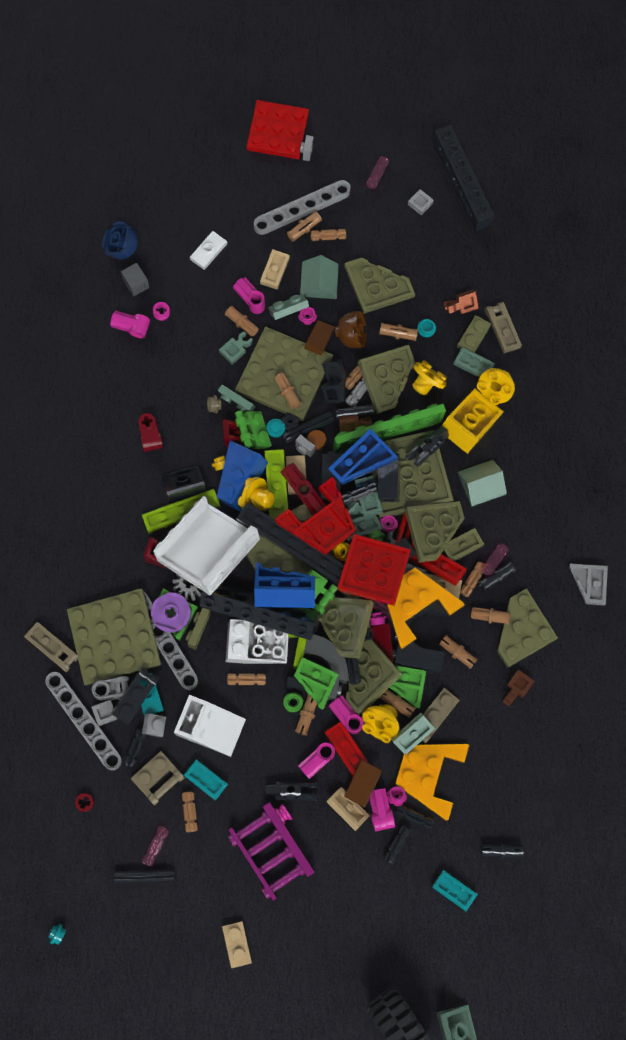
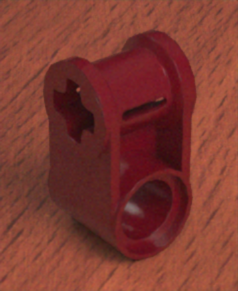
M149 413L141 415L138 422L144 452L163 448L154 416ZM145 422H149L150 426L146 427Z

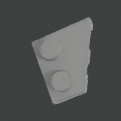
M570 564V570L585 604L606 605L608 566Z

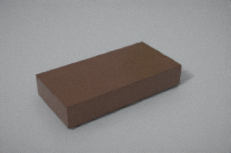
M318 320L304 349L322 356L335 327Z

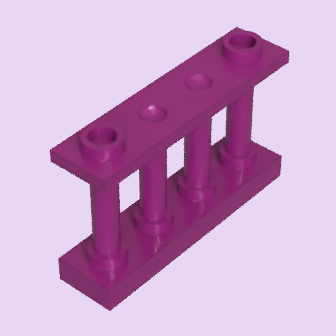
M268 803L263 807L265 812L262 813L261 817L237 833L232 828L229 829L231 834L228 838L233 846L238 844L264 885L261 890L266 898L269 899L271 897L272 900H275V891L300 874L301 876L305 874L309 877L314 871L272 805ZM266 822L268 824L272 822L276 828L273 830L274 833L246 851L240 840ZM283 839L287 845L284 848L285 850L257 868L251 857L275 841ZM288 857H295L298 862L295 865L296 868L271 885H268L262 875Z

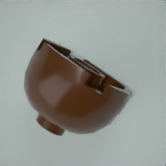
M361 311L349 312L339 320L335 333L344 346L353 349L366 346L367 332L364 333L363 326H366V322Z

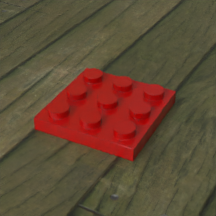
M257 100L247 150L299 159L309 109Z
M354 534L339 581L338 591L395 606L411 549Z

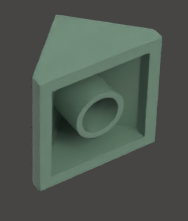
M322 255L303 261L300 295L311 298L337 299L339 264Z
M493 460L457 472L471 507L507 494L503 471Z
M468 1005L437 1012L443 1040H477Z

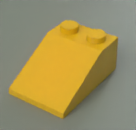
M474 389L448 416L442 426L448 430V438L468 454L502 415L503 411Z

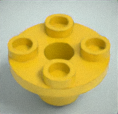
M423 360L421 363L416 362L413 366L419 374L413 383V388L418 393L427 395L433 386L441 389L446 386L445 380L447 377L439 371L436 373L432 370V366L428 362Z
M490 368L484 371L477 383L478 390L494 405L507 402L515 391V385L510 374L498 368Z
M249 477L245 482L243 493L238 499V505L243 509L248 502L257 509L266 511L272 507L275 497L268 490L266 481L263 478Z
M388 704L368 707L362 714L363 731L385 743H389L392 740L391 738L399 732L396 709Z

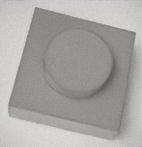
M306 135L305 142L301 143L300 153H303V160L310 161L313 136Z
M420 189L408 201V205L422 215L433 204L434 200Z
M302 435L296 439V449L302 455L307 454L311 457L315 452V445Z
M111 700L92 707L98 726L117 720L116 717L111 715L114 709Z
M145 714L142 734L163 737L166 717Z

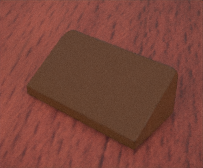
M361 760L344 797L365 807L382 770Z

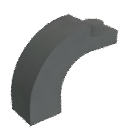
M314 635L311 640H306L304 656L323 661L330 670L339 674L328 698L329 701H335L336 697L341 695L342 685H339V683H347L348 669L346 660L338 654L335 645L331 641Z

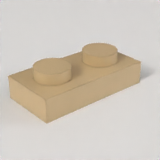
M272 250L260 284L278 290L290 255Z
M340 787L328 799L327 803L356 831L370 815L359 804L345 798L346 791Z
M243 921L222 926L231 968L251 964L252 961Z

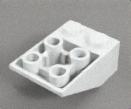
M230 619L227 631L225 662L243 664L287 663L288 633L245 620Z
M189 695L174 733L176 736L231 757L246 719Z

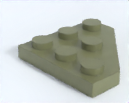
M364 258L344 263L345 270L363 314L415 297V292L409 278L403 275H396L391 270L380 265L371 264Z
M409 345L358 361L376 414L394 409L398 403L397 400L408 380L407 377L415 363Z
M460 501L406 507L405 514L418 563L436 561L465 519Z
M527 589L509 599L507 612H511L509 625L503 624L497 650L507 668L558 639Z
M334 597L324 608V613L320 614L319 621L322 623L326 634L335 645V649L340 656L360 659L374 604L371 600Z
M373 640L364 641L360 659H358L360 671L358 675L361 677V683L356 685L349 683L348 692H346V701L360 716L403 675Z

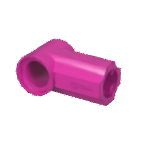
M246 277L239 279L233 286V289L249 306L252 313H262L265 309L263 293L257 291ZM260 301V303L254 304L253 302Z
M115 311L110 325L113 328L127 331L134 337L145 338L150 319L141 314L133 316Z
M340 696L329 705V708L342 722L349 734H357L361 731L363 727L362 718L356 714L343 696ZM350 720H357L359 727L351 729L348 722Z
M322 743L298 765L309 779L334 758L335 749L333 745ZM323 747L331 748L332 754L330 757L324 758L321 756L320 751Z
M386 789L373 790L369 800L375 832L395 828Z

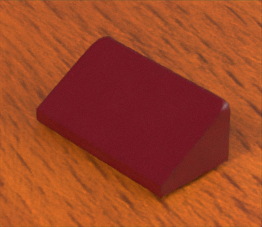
M390 624L371 626V631H373L374 635L373 641L393 662Z

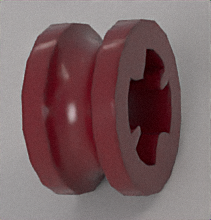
M80 794L75 800V806L81 812L90 811L94 805V800L89 794ZM88 797L87 801H90V805L85 806V809L81 808L82 804L79 805V800Z

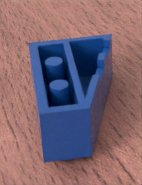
M369 429L328 469L344 485L397 460L398 457L372 429Z
M230 441L217 498L224 504L241 512L242 507L238 505V499L243 493L246 480L249 477H260L268 462L260 454Z
M256 562L255 607L315 608V576L294 571L286 573L280 571L278 567H273V569L262 567L261 563Z

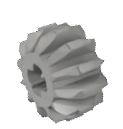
M176 574L178 579H173V584L176 585L173 587L174 592H178L177 594L181 596L184 595L186 601L189 596H191L192 601H195V594L201 597L202 593L199 591L201 589L195 585L193 587L190 585L191 588H186L185 583L188 584V581Z

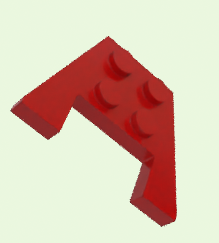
M334 477L319 487L320 492L330 504L303 524L300 523L290 509H287L274 520L276 524L324 555L328 554L356 532L349 512L342 501V495L336 487Z

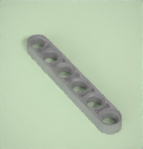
M345 180L337 181L258 216L254 220V230L256 233L264 235L339 202L349 196L350 184ZM340 186H344L347 188V192L340 193L337 189ZM324 193H328L331 195V199L324 200L321 196ZM312 200L315 202V206L307 207L305 203ZM295 207L299 209V213L294 215L289 210ZM275 215H281L283 217V220L280 222L274 221L273 217ZM265 222L267 227L260 229L257 227V224Z
M144 592L148 610H151L153 604ZM151 619L152 627L154 630V628L157 626L153 622V619ZM164 631L162 636H155L157 647L181 686L186 690L196 688L198 684L197 676L171 633ZM166 643L174 645V650L171 653H166L163 650V646ZM177 659L184 661V667L180 670L173 667V663ZM188 675L193 676L195 679L192 686H186L183 683L184 678Z
M57 672L48 674L46 685L103 765L109 770H117L122 764L119 753L64 677ZM54 676L60 678V684L56 687L50 685V679ZM64 692H70L72 695V699L67 703L61 700V695ZM75 708L83 709V716L76 719L73 717L72 712ZM91 723L95 726L94 732L89 735L85 734V725ZM100 739L106 741V748L102 751L97 750L95 747L96 742ZM111 755L118 758V763L114 767H110L107 764V759Z

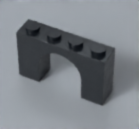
M328 451V454H322L321 485L334 477L338 491L343 494V485L328 469L343 454H339L338 451ZM396 451L393 452L398 457L397 460L376 469L379 478L378 499L380 502H400L401 457ZM321 493V499L323 500V502H329L326 499V497Z
M436 600L405 621V623L409 627L410 622L422 614L446 618L450 616L439 600ZM395 633L394 641H398V638H397L396 633ZM414 641L403 649L400 648L399 642H397L396 649L393 648L392 650L394 665L424 670L433 674H440L442 672L445 652L422 648L415 644Z

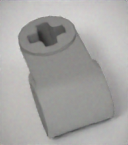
M116 677L97 681L92 686V693L99 701L120 700L128 688L129 677ZM101 686L106 687L107 692L104 695L99 696L96 694L97 688Z

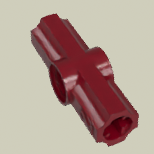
M294 462L280 472L313 516L326 507V504ZM306 486L310 489L309 492L304 495L300 494L299 489Z

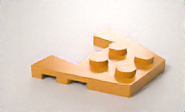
M413 568L403 576L395 606L387 604L401 649L416 640V637L405 621L428 605L439 600L449 616L465 605L461 600L416 568Z
M416 745L406 755H403L395 785L403 788L410 796L438 814L442 819L448 821L453 803L433 797L444 757L464 763L469 745Z

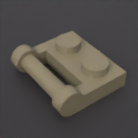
M160 751L131 780L155 806L169 789L178 781L181 782L185 777ZM171 771L174 775L152 794L150 789Z

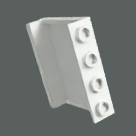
M203 496L200 501L194 504L190 512L182 517L179 524L169 531L167 537L157 544L153 552L158 562L208 595H211L255 546L260 537L255 527L251 525L249 528H246L209 505L207 498Z

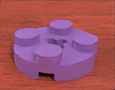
M166 593L154 601L151 608V616L153 622L162 631L169 633L179 632L189 623L191 609L183 596L177 593ZM171 607L175 608L176 615L168 618L166 610H170Z

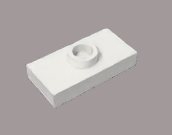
M212 231L190 256V260L205 270L227 245V241Z

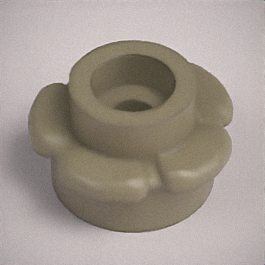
M216 395L208 397V411L217 414L218 410H221V400L217 399Z

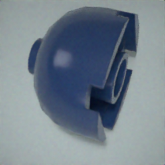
M118 221L112 224L114 227L111 230L107 229L105 232L102 248L105 250L104 253L106 255L123 260L129 258L136 251L138 235L130 225Z

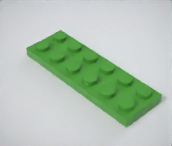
M432 404L427 409L421 411L416 409L405 416L396 415L391 420L385 422L380 420L369 427L360 426L355 431L349 433L347 431L341 432L334 438L333 450L338 451L339 454L345 453L369 429H372L382 441L440 424L446 412L444 404Z

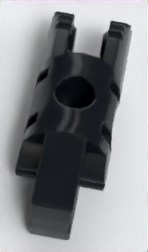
M442 426L435 432L430 433L406 455V458L409 461L416 458L414 464L419 467L445 443V440L449 437L448 430Z
M276 782V785H266L265 795L276 797V800L317 801V795L301 794V789H316L317 782Z

